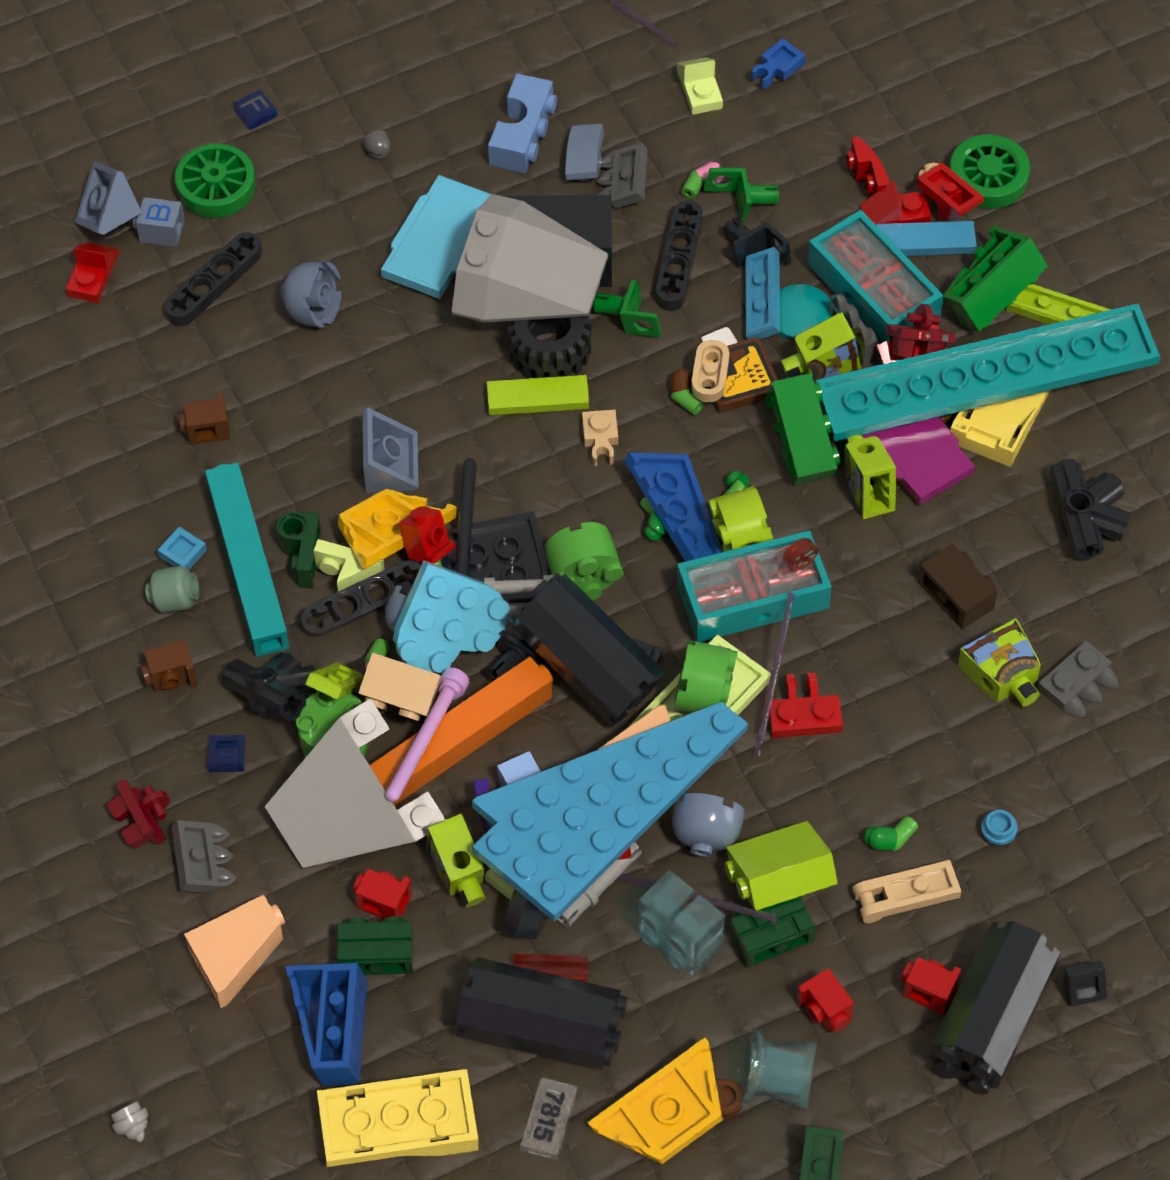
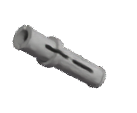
M635 842L630 846L631 857L616 860L557 919L561 925L569 928L588 907L593 908L598 903V897L642 854V851L638 849L639 846Z

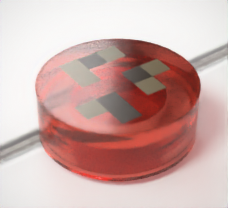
M803 538L794 542L785 550L782 560L790 571H798L808 566L816 558L819 551L811 539Z

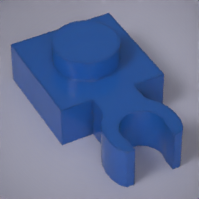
M782 38L761 55V64L752 69L751 80L754 81L757 77L764 76L761 84L763 89L768 88L776 76L784 81L805 64L806 55Z

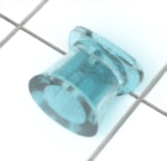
M752 1028L750 1070L741 1103H748L753 1095L762 1097L764 1094L807 1111L817 1041L772 1043L771 1040L763 1039L759 1029Z

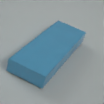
M974 221L876 224L905 256L973 254L977 247Z
M775 247L745 257L746 337L748 339L756 337L763 339L780 333L779 252Z

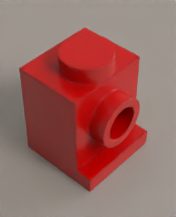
M427 506L417 507L410 512L409 516L398 523L408 558L420 562L425 560L435 564L456 547L455 542L449 540L441 510L431 509Z
M370 869L365 874L360 873L353 888V893L356 895L357 908L381 919L393 916L401 917L413 895L410 878L404 876L400 882L394 875L388 872L380 871L378 873Z
M919 957L915 963L909 961L900 980L905 983L903 997L944 1015L959 985L962 969L955 966L953 971L950 972L937 961H926Z
M829 968L798 986L797 1004L800 1008L806 1005L807 1013L815 1024L821 1023L827 1033L830 1031L834 1033L839 1032L851 1022L854 1002Z

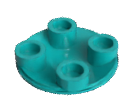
M794 284L780 289V333L777 335L783 339L795 338L800 333L831 318L832 316L829 313L830 298L822 290L811 285Z

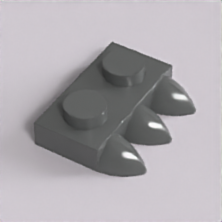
M642 142L612 151L602 158L601 167L610 170L603 173L597 179V183L608 186L598 195H611V204L616 209L644 201L648 149Z
M841 294L832 295L829 313L833 317L843 312L856 338L860 362L862 365L874 361L876 345L878 343L874 331L870 327L866 328L860 320L856 307L853 304H848L844 296Z
M1086 640L1039 682L1038 690L1066 714L1085 718L1086 710L1080 698L1092 703H1102V694L1097 684L1111 689H1117L1119 684L1117 676L1111 668L1112 661Z
M177 820L171 828L181 891L215 893L218 888L228 886L237 879L229 870L218 867V865L225 864L233 858V854L228 850L214 845L227 839L230 835L228 831L219 825L207 822Z

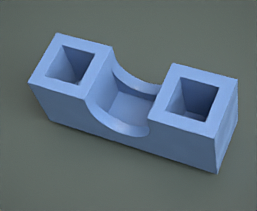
M516 73L507 96L508 117L521 121L512 124L497 121L488 144L490 166L526 174L530 162L536 161L539 151L538 140L540 137H545L548 128V114L554 113L557 104V95H553V81Z

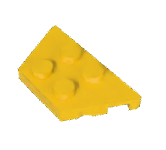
M384 489L339 514L338 527L364 569L405 547L398 523L409 516L413 509L427 506V498L408 496L402 492ZM447 503L444 509L427 506L431 509L441 510L444 524L456 518L457 507Z
M706 1038L700 1040L590 1120L588 1125L591 1130L662 1165L721 1122L723 1118L708 1040Z

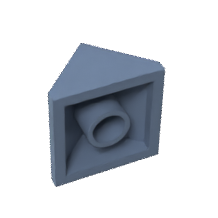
M93 161L75 223L104 235L141 214L142 211L124 173L100 162Z
M368 407L363 409V469L366 493L381 492L384 489L415 491L419 488L418 432Z

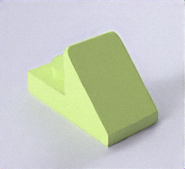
M705 57L676 63V70L692 115L723 109V99L715 79L714 59Z
M318 539L313 550L316 569H320L328 575H339L337 580L338 591L385 570L384 559L364 569L352 549L346 546Z

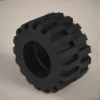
M588 316L508 321L509 356L511 361H514V367L518 371L523 370L524 376L529 379L532 376L547 378L571 376L572 372L578 374L582 370V365H586L589 361V354H591L590 319H588ZM546 333L563 336L559 340L550 342L539 340L536 337Z

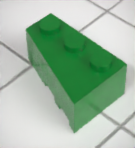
M994 225L988 231L991 236L984 248L982 246L976 248L973 253L976 259L969 269L962 268L943 295L944 300L962 326L978 332L988 327L994 318L1005 307L1011 305L1028 285L1037 281L1039 275L1048 267L1030 237Z
M811 373L772 381L764 399L766 408H773L776 423H773L775 434H780L783 444L782 454L793 486L833 478L837 466H840L837 447H831L828 434H831L829 417L827 414H822L820 402L823 401L822 390L818 382L814 383Z

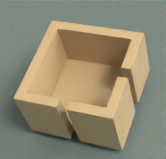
M372 653L359 694L366 696L365 701L371 698L377 708L386 710L388 704L400 707L399 715L420 721L422 715L428 716L434 705L442 676Z

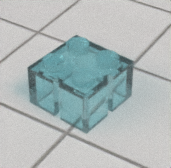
M668 870L639 899V933L649 946L653 948L657 946L666 953L668 960L675 968L681 971L685 969L694 976L723 947L722 931L724 930L725 915L701 895L684 911L681 910L680 907L694 894V890Z

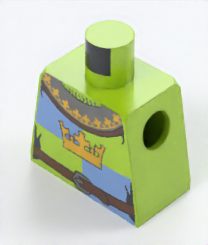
M843 312L797 335L794 338L797 354L781 360V365L787 378L794 377L803 372L805 374L811 373L814 383L818 379L861 369L856 338Z
M862 435L847 438L844 443L845 477L862 518L867 519L895 511L896 466L880 439L876 436L863 438ZM870 478L874 481L873 487L870 483Z
M1016 618L960 649L958 667L992 700L1000 702L1014 694L1021 705L1025 707L1036 701L1040 695L1033 685L1038 680L1041 666L1040 661Z
M459 814L428 827L426 849L448 895L453 896L460 893L465 906L471 907L481 903L486 898L480 886L483 882L484 866L482 861L472 853L474 842L462 814Z

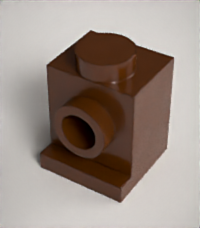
M223 393L217 394V400H199L194 403L184 404L185 412L179 413L180 427L182 433L188 432L190 445L231 439Z
M185 639L144 651L147 664L141 666L146 686L153 685L155 691L175 689L189 682L190 687L197 686L193 664Z

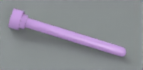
M447 668L441 675L438 689L440 694L386 791V798L389 801L394 802L399 799L452 700L463 696L469 685V678L463 671L457 668Z

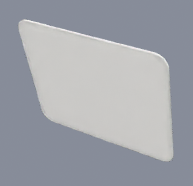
M728 327L719 329L701 338L703 342L718 340L726 346L738 343Z

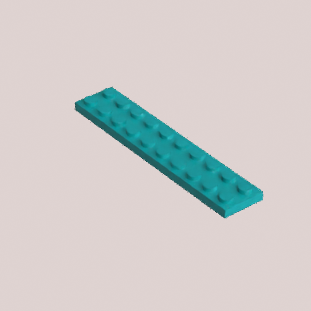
M1134 304L816 380V382L820 384L823 401L821 405L824 413L829 417L831 434L835 442L855 435H864L1159 364L1160 355L1139 304Z

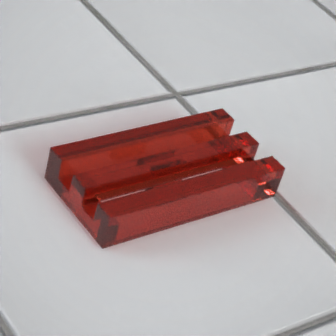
M514 954V966L587 982L588 956Z

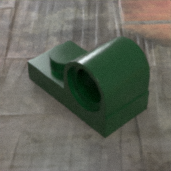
M319 512L285 513L277 522L280 549L284 554L292 557V574H297L299 588L313 589L316 571L313 550L317 540H320L321 537ZM292 533H299L298 535L290 536Z
M806 1125L800 1180H839L844 1130Z

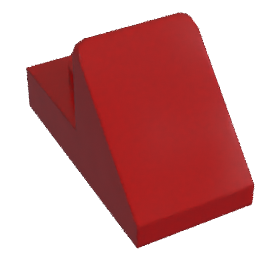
M944 163L938 164L917 177V187L938 204V220L940 222L960 217L984 202V196Z
M895 181L888 183L860 206V209L875 225L931 222V213L925 193L920 191L899 195Z
M87 242L75 246L73 249L76 265L67 284L66 293L67 297L99 303L119 255V249Z

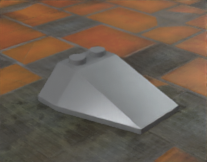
M491 194L476 211L457 267L452 314L480 322L589 316L608 254L524 201Z

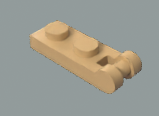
M950 860L862 881L855 884L852 888L855 899L860 901L862 905L860 914L864 923H873L885 916L957 899L961 896V889ZM883 893L885 900L875 902L874 895Z

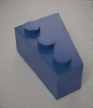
M358 963L285 966L293 990L295 1006L298 1009L311 1067L322 1086L359 1085L368 981Z

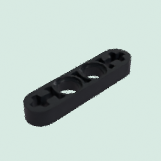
M691 200L679 202L673 210L656 285V302L659 307L667 311L677 310L685 302L701 231L702 208L698 203ZM686 214L692 215L689 220V227L683 226ZM677 238H687L691 244L686 247H679L673 242ZM679 263L685 267V270L680 273H673L668 270V266ZM670 284L675 285V293L672 297H667Z
M244 232L235 236L167 298L164 305L167 320L175 326H185L195 320L262 257L260 238L251 232ZM222 264H230L234 267L231 272L226 274L216 271ZM201 284H207L211 287V290L205 294L194 292V289Z
M411 560L403 561L310 604L301 614V629L310 637H321L384 608L394 589L393 583L388 576H392L393 582L403 577L404 570L406 569L410 574L414 572L418 574L421 565ZM408 581L398 584V586L402 587L400 593L407 596L413 585ZM373 583L383 584L388 591L387 597L380 601L374 600L369 595V586ZM341 598H352L357 605L356 612L351 615L341 613L337 606ZM330 604L332 615L338 621L333 622L332 616H329L322 621V628L318 629L315 624L309 626L307 622L311 618L310 613L314 612L317 617L322 616L328 612L329 609L326 605Z

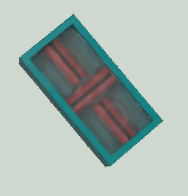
M862 210L809 241L808 266L835 294H841L846 298L848 304H853L856 307L860 320L866 327H870L881 343L893 339V336L886 334L887 324L914 326L913 323L906 321V315L908 312L914 313L919 304H928L932 309L933 315L941 317L943 294Z
M810 530L677 564V588L697 642L713 639L716 635L721 637L830 609L832 586ZM811 550L814 551L815 556L811 558L809 554L805 557V554ZM800 556L801 560L793 565L796 558ZM805 559H807V562H808L807 564H805V565L802 564V565H800V566L798 565V564H800L802 561H804Z

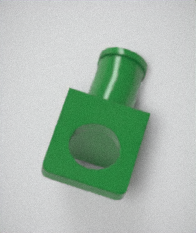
M709 168L703 186L706 192H735L740 221H746L751 204L777 205L779 200L777 184L750 185L745 168ZM719 176H729L731 178L723 184L713 182Z
M631 280L628 291L624 296L603 294L601 292L596 294L597 298L594 300L595 313L620 315L625 334L661 337L662 331L658 316L654 313L638 312L642 297L637 280ZM644 320L652 327L643 328L637 325L635 321Z

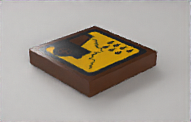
M759 337L727 346L729 349V366L725 392L719 400L714 401L719 413L764 400L772 381L778 380ZM708 360V362H717L716 360Z

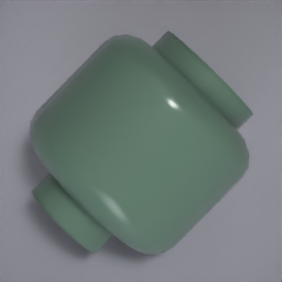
M176 566L155 570L151 575L150 583L146 584L145 592L149 603H153L161 613L190 609L195 600L199 598L200 587L194 572L190 573L185 566Z

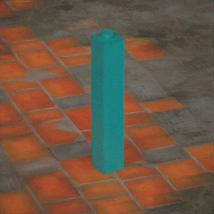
M239 463L221 464L213 469L205 470L208 489L255 656L260 657L290 649L286 626Z

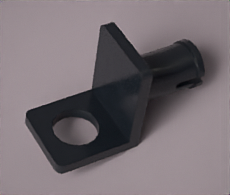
M731 218L734 224L728 220L724 225V235L734 241L732 243L735 266L741 267L744 265L746 256L775 247L779 252V259L785 265L792 263L789 241L767 222L752 231L741 223L738 218ZM775 239L781 245L782 251L776 245Z
M502 630L498 633L500 635L498 651L502 655L486 669V674L493 682L528 657H531L538 666L541 664L545 666L547 662L535 650Z

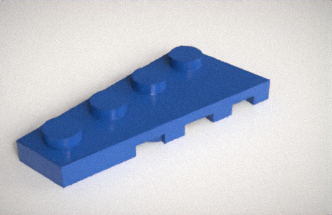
M629 452L624 462L685 562L722 553L720 542L688 454Z

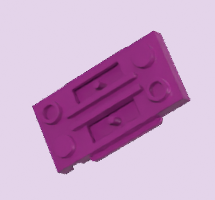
M939 417L862 435L863 438L876 436L880 439L896 466V480L902 484L919 505L974 474L975 465L958 447L959 440Z

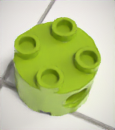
M754 486L708 500L713 516L712 523L718 539L721 538L723 552L773 540L771 529L767 527V515Z

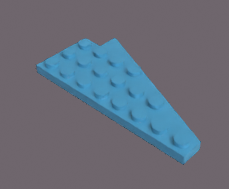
M719 702L478 796L472 801V808L489 821L493 827L472 846V853L555 922L747 731L748 723L725 704Z

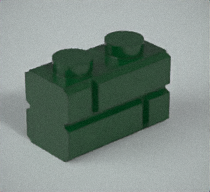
M796 897L757 911L752 906L741 908L733 915V918H730L729 928L732 940L747 968L814 942L816 931L815 925L808 911H806L801 897Z
M393 916L385 918L383 922H368L364 918H351L346 923H338V964L358 963L364 975L413 974L412 921H405L401 917Z

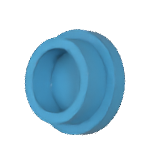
M994 810L988 813L982 820V835L992 844H1008L1013 841L1017 834V822L1005 810Z

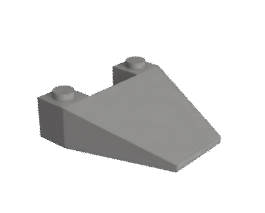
M371 698L337 719L264 806L302 868L416 842L427 835L428 827L446 820L428 791L398 809L386 798L384 788L359 749L389 730L388 725Z

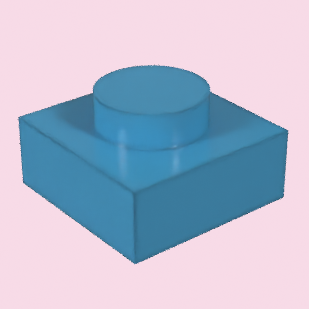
M178 527L157 551L159 558L173 567L185 566L190 570L207 551L206 543Z

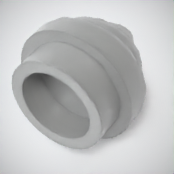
M138 1101L111 1114L114 1124L111 1126L116 1134L125 1135L126 1138L137 1140L138 1142L144 1139V1130L148 1124V1112L146 1108H141Z

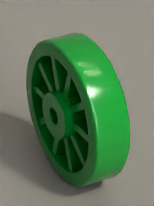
M983 134L964 140L953 151L949 168L984 196V202L976 207L996 209L1008 206L1016 202L1024 194L1028 186L1030 175L1029 158L1021 146L1003 136Z
M213 143L191 150L179 161L174 173L179 201L187 210L202 217L220 218L232 215L243 209L251 201L256 190V178L252 161L242 150L227 144Z

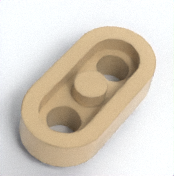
M707 340L701 343L696 350L692 375V393L700 401H717L725 392L729 366V349L723 342ZM708 360H716L717 362H708Z

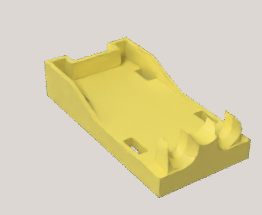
M1050 390L960 411L950 431L959 440V447L1011 467ZM968 412L972 413L969 420L965 418ZM1019 428L1021 431L1016 439L1014 437Z
M467 1069L317 1091L327 1167L399 1156H444L478 1151V1134ZM365 1093V1098H358L356 1096L354 1099L347 1100L346 1097ZM447 1138L449 1139V1140H443V1141L430 1142V1141L440 1140V1139H447ZM373 1150L369 1152L354 1153L359 1151Z

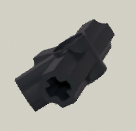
M1062 459L1059 463L1052 465L1050 473L1060 506L1059 522L1067 531L1073 556L1078 557L1080 560H1091L1103 553L1104 544L1101 534L1121 541L1131 513L1111 506L1124 495L1125 491L1122 488L1121 480L1114 473L1108 474L1104 472L1086 484L1081 464L1074 459Z
M280 652L266 666L257 668L240 659L229 662L226 670L222 673L223 684L249 698L250 708L253 711L261 713L272 711L289 721L300 717L301 711L306 706V699L312 694H316L317 691L305 685L310 673L315 671L314 665L301 667L300 662L291 653Z

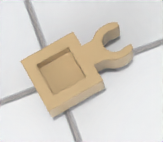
M616 410L582 412L585 447L594 446L592 448L593 465L597 466V457L601 454L607 455L609 463L612 465L614 463V449L611 445H618Z

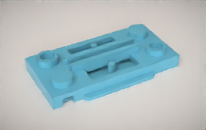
M438 175L427 195L420 196L391 243L392 252L381 268V276L440 299L457 271L476 211L491 194Z

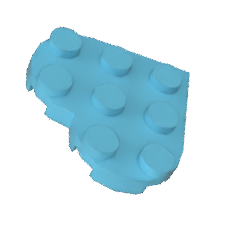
M424 560L395 626L393 641L396 643L397 653L405 664L429 672L443 673L445 669L450 668L451 663L454 662L461 650L487 652L494 647L495 642L500 638L498 633L506 629L510 610L509 604L497 590L485 582Z

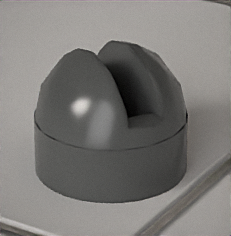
M375 131L363 140L367 152L372 157L383 158L388 155L391 143L385 131Z

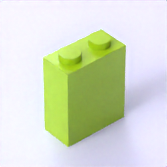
M808 821L726 847L729 861L724 862L727 877L731 883L736 882L741 899H748L755 911L838 884L832 852Z

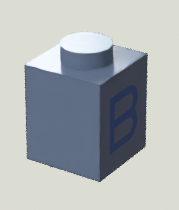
M143 197L140 207L142 213L133 218V228L138 231L139 241L141 243L178 247L185 223L182 203Z

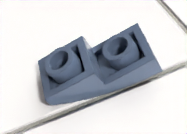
M603 123L571 126L566 153V180L577 179L579 181H587L592 178H598L602 164L600 149L605 135Z

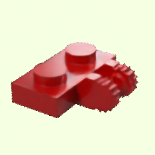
M815 672L807 673L806 687L809 697H796V679L794 674H788L785 676L787 699L768 700L772 738L842 733L843 722L839 695L818 696V683Z

